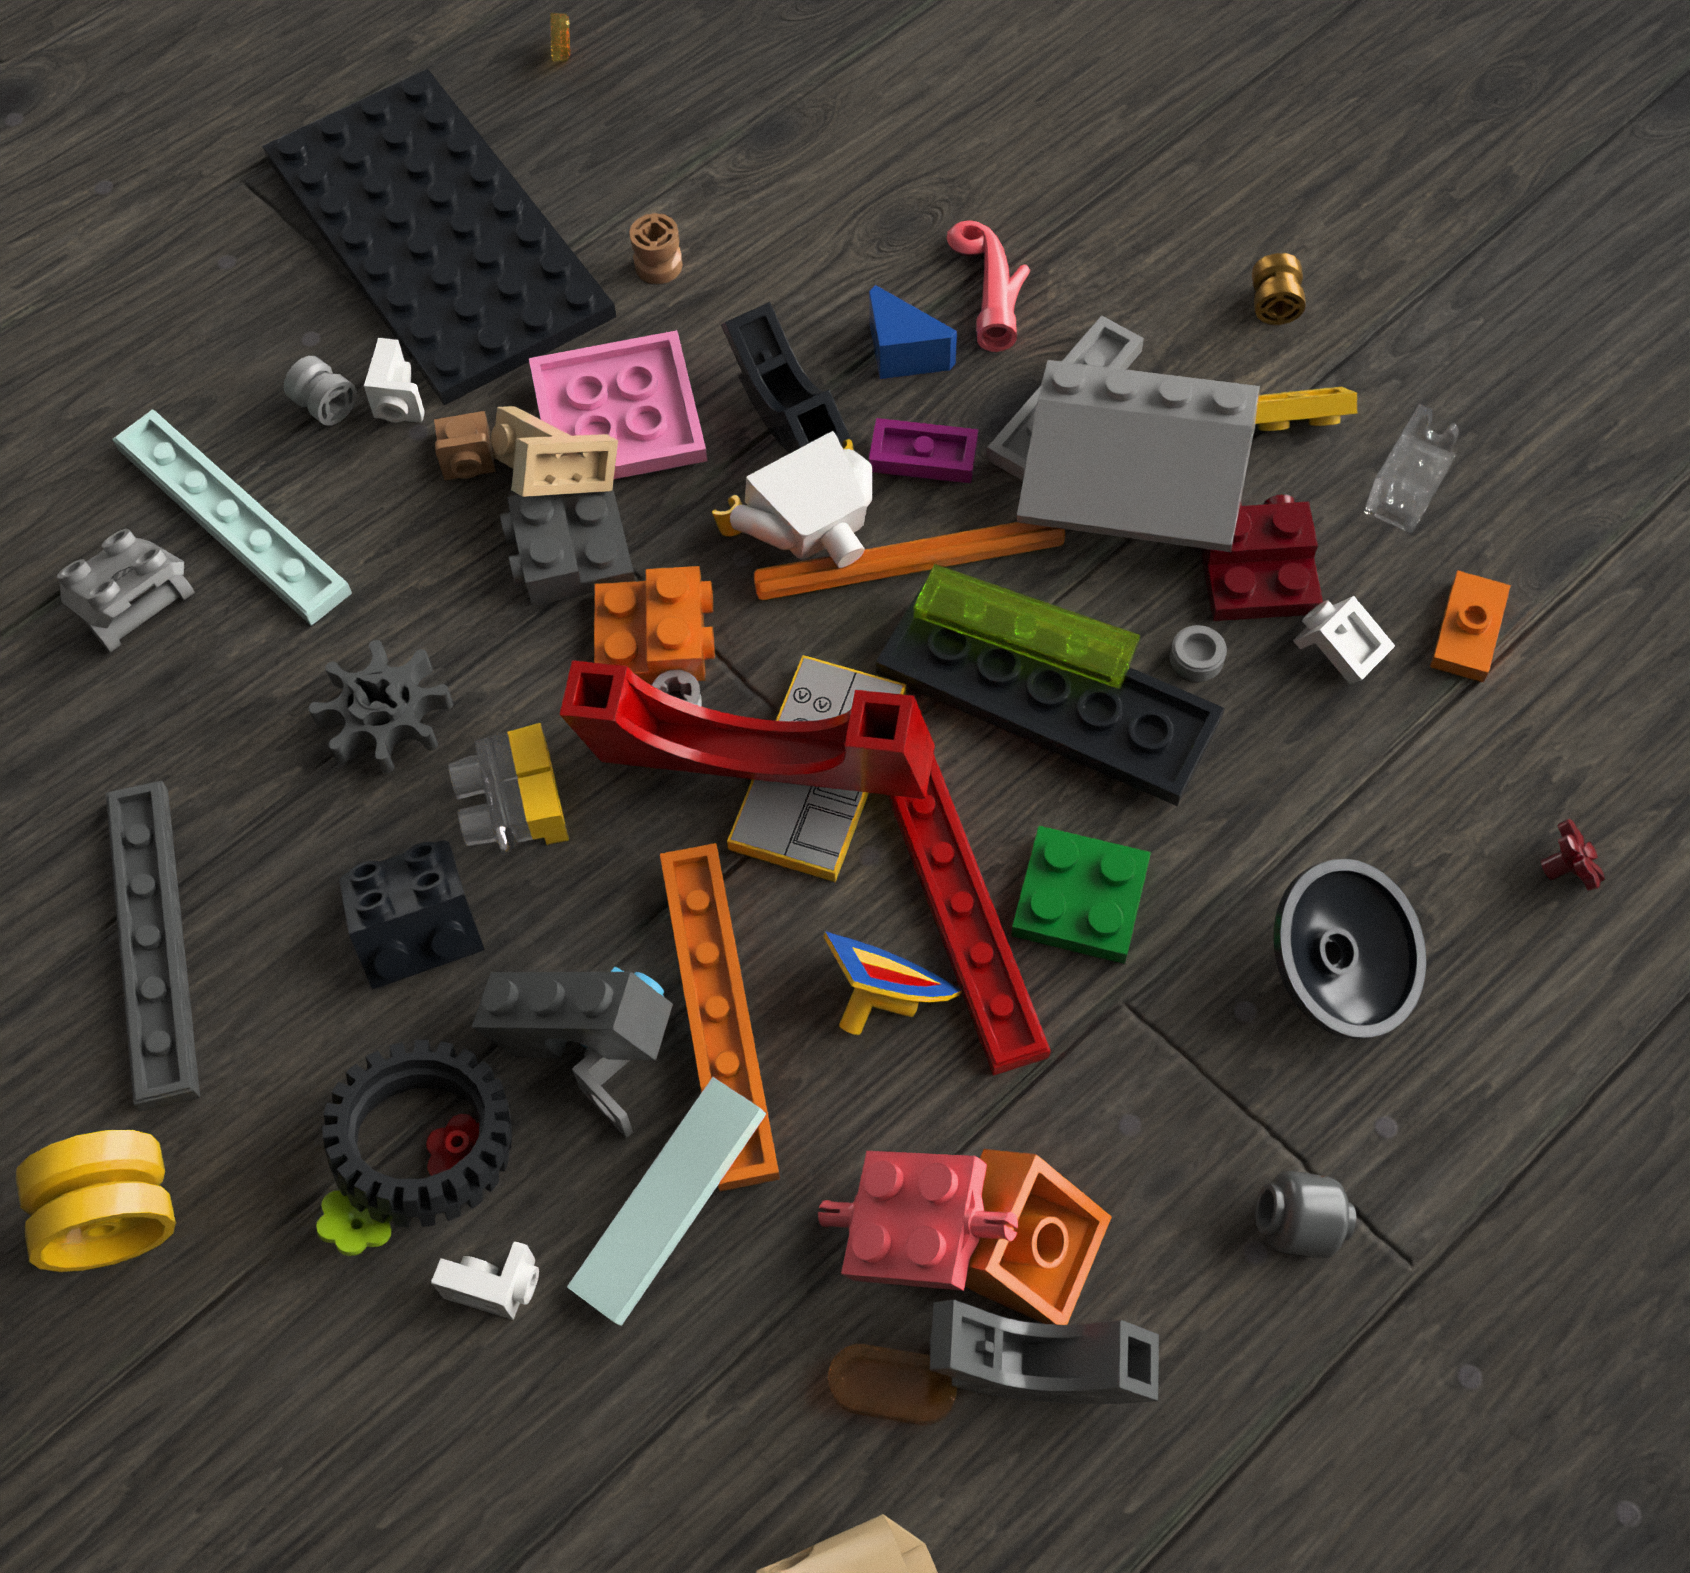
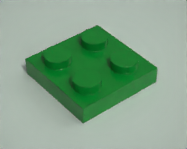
M1038 826L1011 936L1125 964L1151 852Z

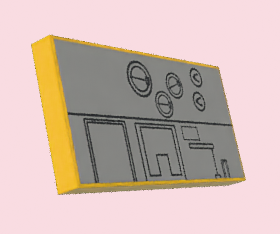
M802 655L776 721H814L836 717L852 708L855 690L906 695V684ZM752 779L728 837V850L836 882L869 793Z

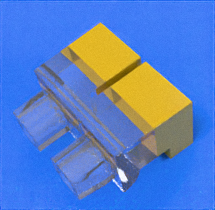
M541 723L475 740L477 755L448 764L451 783L457 799L483 793L486 796L487 803L458 810L460 829L467 846L497 841L501 853L504 854L513 850L516 847V843L545 838L546 844L549 845L569 840L549 749Z

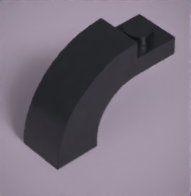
M771 302L721 324L722 330L742 371L738 377L751 403L768 430L787 452L792 453L832 431L837 436L839 442L851 438L830 390L822 391L818 389L799 365Z

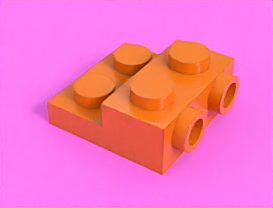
M700 566L646 569V581L595 584L594 663L628 666L634 674L648 684H653L660 674L669 670H683L693 675L697 681H705V660L715 659L713 626L704 627V614L713 613V590L711 581L701 580Z

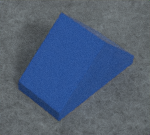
M876 285L869 291L870 329L880 379L951 370L956 364V330Z

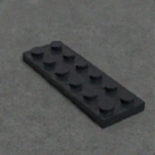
M928 580L924 581L876 661V673L906 684L911 689L1175 806H1178L1222 720L1225 710L1222 706Z

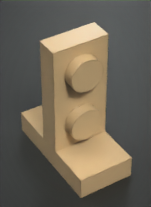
M515 406L497 407L496 424L491 433L492 457L513 468L512 491L522 497L612 491L618 447L617 439L607 434L571 436Z

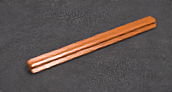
M1019 522L865 549L858 560L843 568H839L831 556L760 568L754 571V585L758 598L767 600L1057 547L1064 544L1065 529Z

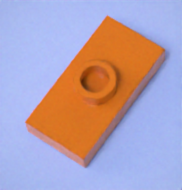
M1457 570L1451 585L1432 656L1431 668L1480 682L1485 681L1490 670L1511 585Z

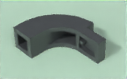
M956 1300L934 1302L932 1333L930 1336V1370L952 1377V1386L998 1397L1067 1404H1127L1158 1401L1159 1334L1123 1320L1075 1325L1039 1324L1004 1318Z

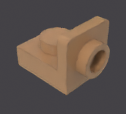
M485 411L434 419L437 441L434 443L435 452L444 480L466 479L479 474L495 472L490 432Z

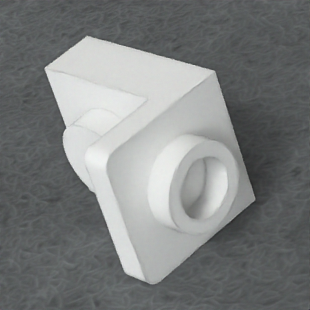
M378 338L364 384L374 418H381L390 422L409 421L421 423L425 414L417 385L411 383V365L409 362L404 361L399 341Z
M1354 596L1334 605L1329 600H1326L1316 606L1302 620L1307 627L1293 640L1300 649L1316 643L1349 684L1363 680L1395 646Z
M514 1242L501 1276H497L499 1269L496 1266L478 1258L463 1256L460 1264L440 1258L431 1283L444 1299L514 1320L519 1304H528L533 1296L539 1277V1268L534 1266L535 1258L529 1247L525 1244Z

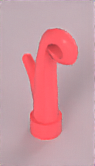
M961 221L947 232L946 239L949 246L956 253L964 256H976L982 253L984 255L981 312L976 319L977 342L980 347L987 351H1005L1011 348L1017 340L1014 306L1019 290L1029 274V267L1026 264L1021 265L1010 277L1004 248L993 231L976 221Z

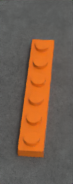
M717 844L661 853L660 859L701 1093L712 1077L760 1107L766 1113L764 1119L718 1184L719 1192L780 1180Z

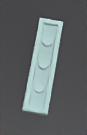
M712 1077L567 1288L611 1321L622 1326L764 1119L766 1113L760 1107Z

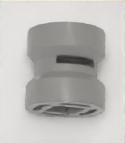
M306 356L298 360L288 371L284 380L286 396L299 406L307 407L310 415L324 425H334L342 421L353 409L356 401L357 390L355 385L342 375L333 374L331 367L316 356Z

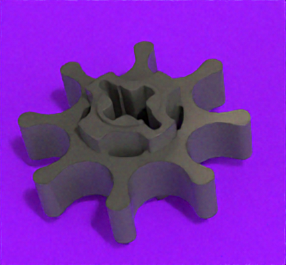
M373 640L369 643L372 660L363 671L348 673L342 670L334 661L326 665L325 669L333 686L341 688L343 691L334 701L311 703L309 705V712L319 728L331 724L345 725L342 732L329 741V747L338 763H346L352 752L358 747L372 745L376 747L375 757L382 772L391 773L395 768L391 758L392 750L399 742L406 739H415L421 742L428 751H433L438 747L432 727L420 723V720L429 711L435 709L450 710L453 707V700L445 684L432 688H421L418 686L421 679L433 671L425 650H417L412 659L403 666L390 667L387 665L388 657L382 642Z

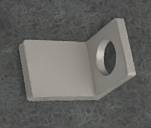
M588 1047L584 1053L585 1058L572 1068L578 1086L621 1134L627 1138L633 1133L628 1115L601 1085L630 1060H608Z

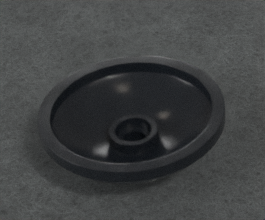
M1334 859L1313 865L1301 872L1289 884L1276 911L1273 944L1278 971L1293 1002L1318 1027L1343 1038H1370L1385 1034L1398 1027L1416 1006L1426 975V948L1422 929L1412 905L1402 890L1377 868L1351 859Z

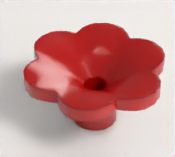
M455 1115L449 1120L445 1128L435 1129L428 1136L426 1145L431 1157L428 1161L427 1169L431 1176L451 1169L473 1149L479 1137V1123H476L470 1115Z

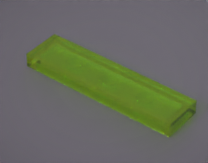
M934 564L914 605V617L1118 689L1122 685L1140 640L1139 634Z

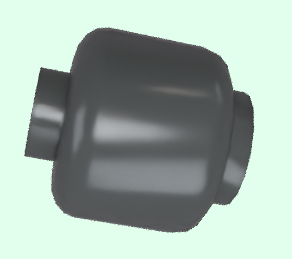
M1297 1171L1281 1172L1271 1183L1265 1184L1261 1188L1257 1198L1255 1210L1257 1228L1262 1234H1265L1269 1245L1279 1253L1317 1259L1330 1258L1341 1248L1344 1240H1349L1354 1233L1356 1226L1355 1207L1352 1203L1348 1202L1344 1187L1332 1177Z

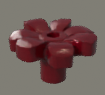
M1567 819L1558 823L1557 826L1562 838L1558 839L1560 851L1541 859V865L1546 876L1552 881L1572 872L1584 882L1588 892L1600 888V882L1605 881V877L1601 868L1593 862V860L1598 858V855L1590 841L1584 843V837L1573 820Z

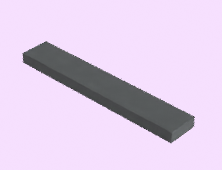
M162 780L106 793L133 1104L140 1112L200 1098L168 789Z

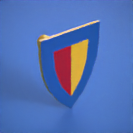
M826 931L823 935L850 985L855 987L839 1023V1026L848 1033L854 1035L862 1033L872 1007L913 1017L917 1011L919 1001H948L961 994V989L902 957Z

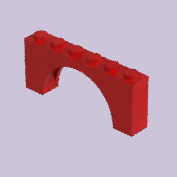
M573 660L559 714L601 762L926 799L935 744L915 697L912 695L855 690L852 708L836 717L814 721L764 720L724 713L681 700L646 683L634 674L628 666Z

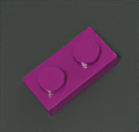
M876 418L869 454L872 472L971 483L978 443V429Z

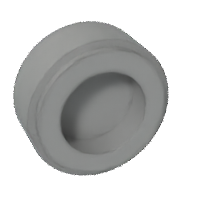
M1200 625L1186 627L1178 632L1173 639L1170 651L1171 666L1184 679L1194 682L1210 680L1217 676L1223 668L1227 653L1226 643L1218 632L1209 627Z

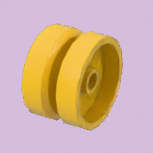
M105 1130L77 1135L50 1144L29 1155L16 1170L20 1208L31 1216L25 1222V1238L29 1262L39 1269L49 1271H84L132 1259L156 1248L173 1234L176 1222L170 1194L163 1187L159 1186L163 1182L165 1174L160 1143L151 1134L135 1130Z

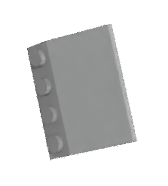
M1048 360L1036 404L1017 512V522L1231 552L1255 429L1260 386Z

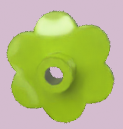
M340 1190L328 1193L322 1200L323 1215L316 1224L317 1235L324 1242L335 1243L341 1254L356 1256L365 1250L367 1246H382L391 1237L389 1222L393 1219L392 1216L388 1215L384 1223L371 1219L367 1208L359 1212L351 1205L348 1196H343Z

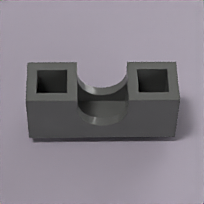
M491 972L472 1028L515 1057L561 1058L566 1042L569 1040L595 1050L608 1060L656 1061L673 1004L632 972Z

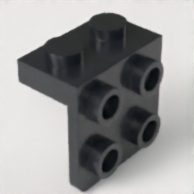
M448 841L422 842L410 847L403 854L382 861L360 863L339 879L349 936L372 990L485 950L465 896L454 854Z

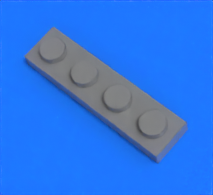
M1101 316L1062 362L1127 370L1142 352L1144 338ZM1040 387L987 447L986 460L1022 481Z

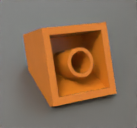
M983 1149L979 1159L987 1164L981 1194L984 1211L1013 1212L1017 1217L1018 1228H1011L1017 1232L1016 1237L1012 1241L993 1238L979 1239L969 1260L965 1286L973 1292L1043 1324L1067 1325L1112 1216L1038 1155Z

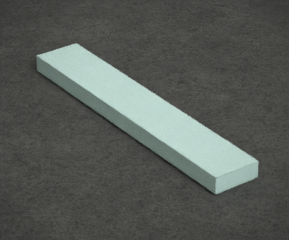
M153 409L112 439L117 449L311 626L352 594L348 583Z

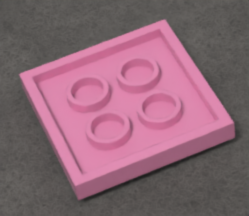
M677 330L529 358L541 420L571 436L607 434L617 439L618 447L614 479L707 461L706 447Z

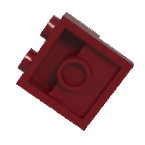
M1284 494L1268 498L1264 501L1263 505L1242 506L1240 502L1231 552L1200 548L1213 621L1303 616L1323 602L1314 558L1318 542L1309 502H1294L1293 497Z

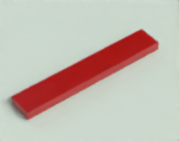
M933 755L926 799L887 796L994 1076L1048 1059L1051 1050L946 783Z

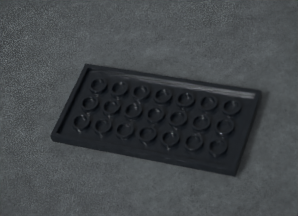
M428 69L262 146L270 165L391 333L399 341V344L443 405L528 363L529 358L542 356L617 317L612 300Z

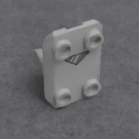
M129 529L120 530L108 537L102 543L104 550L87 562L84 559L77 560L66 566L57 575L60 581L61 602L83 618L97 639L110 653L122 645L120 642L121 638L178 598L184 601L195 593L183 576V560L148 540L134 537ZM153 585L155 586L154 589H152L150 592L142 596L133 604L129 603Z

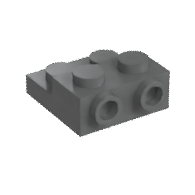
M613 488L612 491L589 492L562 498L561 494L526 497L515 495L507 497L510 512L500 514L507 545L517 543L519 555L509 556L516 588L527 587L532 606L594 593L595 584L636 582Z

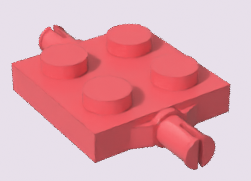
M866 1151L860 1185L853 1203L824 1200L819 1208L827 1213L818 1212V1220L822 1227L849 1228V1237L841 1274L851 1280L964 1291L969 1260L979 1239L1014 1240L1017 1232L1011 1228H1018L1017 1217L1013 1212L984 1211L981 1194L987 1164L978 1157L886 1151Z

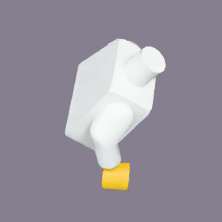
M832 431L746 477L745 503L747 505H742L740 498L737 495H733L728 498L731 509L721 512L714 509L712 515L720 533L724 536H735L743 532L781 550L789 549L799 559H806L826 549L839 568H843L858 560L865 551L854 532L864 525L866 510L872 501V466L865 458L854 451L852 440L843 441L841 446L837 436Z

